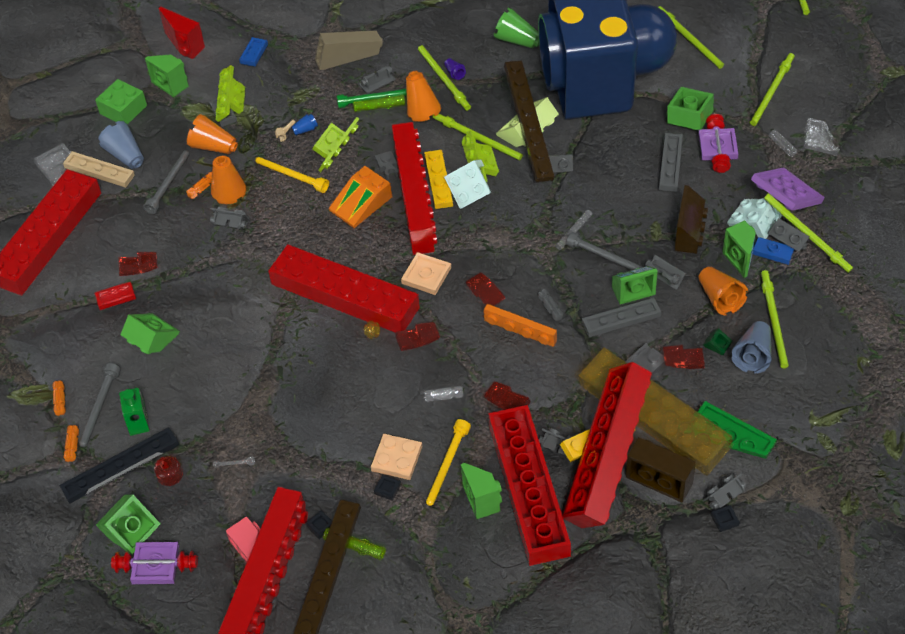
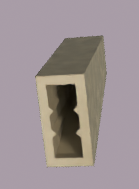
M377 30L320 33L315 61L319 70H324L379 54L383 41Z

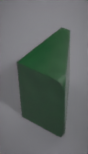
M718 328L710 333L703 346L720 355H724L732 340Z

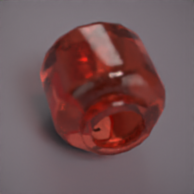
M164 456L154 465L157 480L164 486L177 484L183 476L180 462L173 456Z

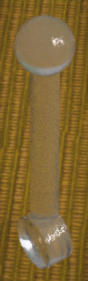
M248 457L246 460L225 462L216 460L212 465L214 468L246 463L251 466L255 464L254 457Z

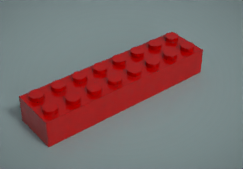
M413 122L392 125L394 149L413 255H416L417 252L421 254L435 252L434 245L437 244L436 233H434L436 232L435 221L431 220L434 218L433 209L431 206H428L431 205L430 194L426 193V191H429L426 179L423 180V178H426L425 167H421V165H424L423 156L418 153L421 152L420 141H416V139H419L418 129H414Z
M66 169L0 252V288L21 296L25 293L100 196L101 190L97 179Z
M288 244L268 270L271 284L400 335L404 333L420 308L418 293Z
M634 362L611 368L602 391L562 516L564 520L580 528L605 525L609 519V510L616 496L617 484L621 480L622 468L627 461V452L633 441L635 427L639 422V413L645 403L644 397L651 383L652 372Z
M528 405L488 413L490 432L529 566L571 557V542Z
M277 487L218 634H263L265 619L272 612V601L279 594V583L281 578L284 579L286 576V565L288 560L293 558V547L295 542L300 540L302 524H305L308 519V512L305 508L306 502L303 500L302 492Z

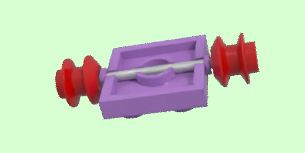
M712 114L706 119L707 129L699 130L698 133L702 160H712L713 170L718 173H724L731 168L730 159H738L735 129H724L723 116Z
M136 542L134 558L131 557L129 552H125L124 556H120V553L116 552L115 556L111 558V567L115 569L116 573H119L120 569H124L125 573H128L132 567L130 578L132 584H174L176 567L181 572H184L185 568H189L190 572H193L194 568L198 566V557L194 555L193 551L189 555H185L184 551H181L178 555V542Z

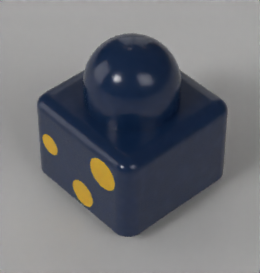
M548 0V13L539 14L538 33L544 79L549 91L557 90L564 120L629 111L634 103L636 76L651 74L662 69L673 57L677 46V32L671 18L660 8L648 4L628 6L627 0Z

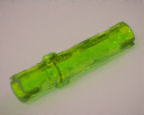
M404 94L397 96L385 95V97L353 101L354 112L378 108L390 109V107L405 105Z
M329 527L325 530L323 535V540L325 541L330 530ZM351 536L348 549L357 551L359 555H368L378 560H382L386 552L385 547L375 545L365 538L362 540Z

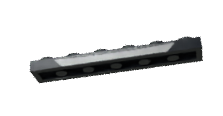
M168 427L59 486L67 501L71 504L179 446V443Z

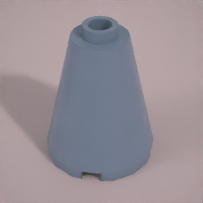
M117 121L115 122L117 125L107 126L99 135L100 147L129 168H139L143 163L144 157L127 123Z
M762 321L754 322L732 349V361L736 367L744 372L750 370L754 371V373L764 372L771 363V329L767 323Z

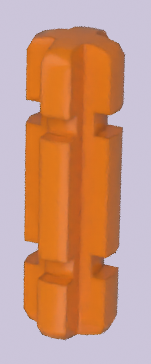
M212 172L205 175L206 178L203 177L195 183L193 188H189L186 191L187 196L194 199L209 187Z
M61 380L54 381V413L56 416H60L66 412L64 407V384Z
M69 425L67 427L68 434L65 441L64 459L66 462H73L76 459L75 452L77 451L79 429L76 425Z

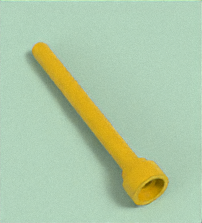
M261 157L255 159L257 164L311 184L316 191L325 193L329 187V180L325 178L315 179Z
M458 419L454 424L455 435L426 500L428 506L434 504L462 437L469 433L471 425L465 420Z

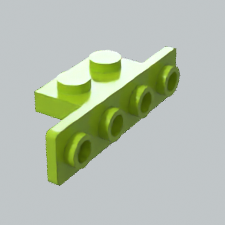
M232 65L222 69L219 74L220 80L215 118L217 122L228 116L230 109L238 114L243 112L245 86L233 78L234 67Z
M356 117L346 132L331 123L316 142L312 150L325 158V161L318 170L319 172H322L324 168L328 169L333 162L331 158L339 155L342 150L340 146L342 144L345 146L351 138L348 135L355 133L359 127L357 125L358 117Z
M469 130L462 139L465 157L468 163L474 160H482L484 166L480 170L487 183L486 174L496 176L499 173L492 146L476 143L473 131Z

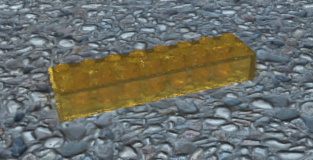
M604 347L578 375L580 384L600 399L609 370L627 363ZM650 379L651 383L646 391L645 403L640 410L639 422L636 426L674 453L691 458L696 462L695 468L708 476L733 446L732 436Z

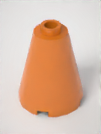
M418 71L410 72L406 77L407 115L413 121L429 120V116L433 114L437 116L440 113L441 105L424 75Z
M200 114L192 123L195 126L193 130H189L187 136V145L191 148L231 154V152L236 151L238 143L235 137L205 115Z
M218 156L214 159L212 166L211 195L220 204H234L237 202V199L245 196L246 184L230 158Z
M706 267L700 272L699 281L714 309L719 314L727 315L726 313L730 311L734 313L744 305L747 300L746 291H748V288L743 282L713 267Z

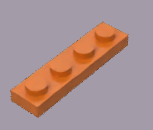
M489 304L484 308V321L489 324L497 325L510 332L513 331L525 338L539 341L541 344L555 346L557 342L556 329Z

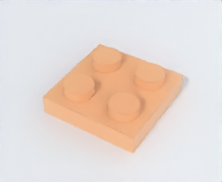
M417 252L403 275L401 282L404 285L436 295L451 269V263Z
M383 434L371 465V471L411 480L422 449V442Z

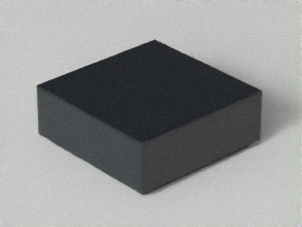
M382 474L374 489V494L393 501L401 486V481Z
M731 505L711 511V517L719 532L737 527L740 524Z
M321 510L306 522V527L320 540L329 533L332 520Z

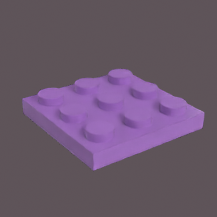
M784 167L754 173L751 178L758 188L767 191L776 200L783 203L784 207L788 210L793 211L822 204L825 198Z

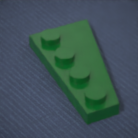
M706 401L684 432V436L764 459L768 457L777 443V439Z

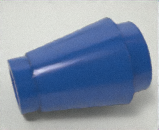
M306 114L291 128L294 134L298 135L315 130L318 124L312 114Z

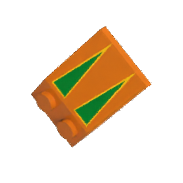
M364 166L350 178L329 207V211L355 228L392 198L391 183Z

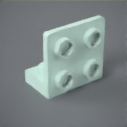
M481 159L474 160L444 177L459 208H464L491 193L480 170L484 166Z
M764 198L744 199L727 223L729 226H733L745 220L755 229L758 237L766 239L769 235L768 232L777 219L782 217V214Z

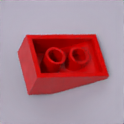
M160 6L158 9L165 34L180 54L194 59L205 48L199 22Z

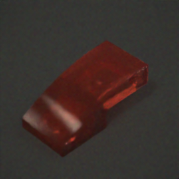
M137 252V257H118L119 276L136 275L156 269V252Z
M481 272L466 281L467 286L476 298L479 296L485 305L496 306L505 300L502 292Z
M434 322L416 324L415 329L396 332V339L401 351L421 347L440 338Z
M683 345L663 347L665 365L683 369L705 368L702 348L683 350Z
M495 381L484 395L485 399L503 410L531 403L529 397L514 393L510 386Z

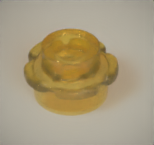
M371 320L364 326V334L369 339L379 336L380 326L378 322Z

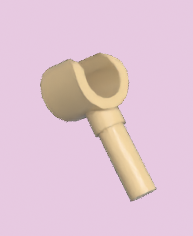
M293 119L284 128H277L275 130L276 138L279 137L281 142L285 141L286 132L296 121Z

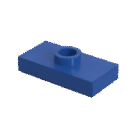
M252 37L239 59L240 64L256 66L268 45L267 40Z
M758 237L752 254L789 265L794 249L788 245Z

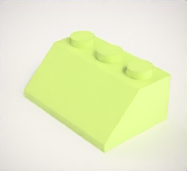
M548 97L534 102L542 133L544 132L543 128L554 123V118L558 115ZM516 114L496 132V135L515 147L522 145L526 147L518 115Z

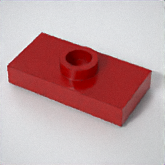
M131 281L95 292L100 310L136 299Z

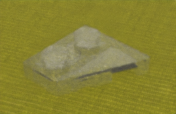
M808 118L803 148L835 156L839 152V148L833 144L834 138L829 132L826 122Z
M62 143L35 157L34 163L54 186L66 171L63 163L71 152Z

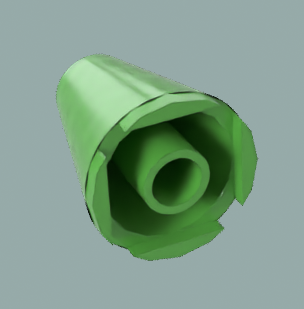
M508 8L509 12H504L495 29L498 32L497 34L494 33V38L532 49L535 46L538 47V31L513 9Z

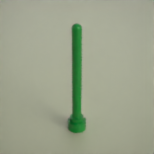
M406 89L351 97L344 96L343 94L336 96L338 109L345 108V106L351 103L407 96Z

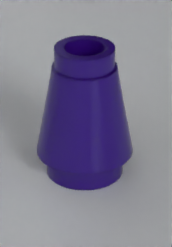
M451 58L445 61L444 65L453 79L460 80L465 76L466 70L464 65Z

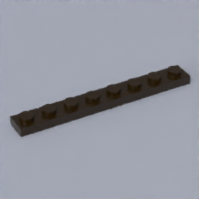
M522 60L505 62L506 76L535 181H553L555 176Z
M339 501L293 634L319 633L361 509L359 503Z

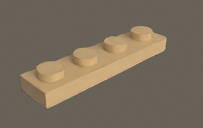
M73 151L63 163L66 169L125 188L135 176L133 170Z

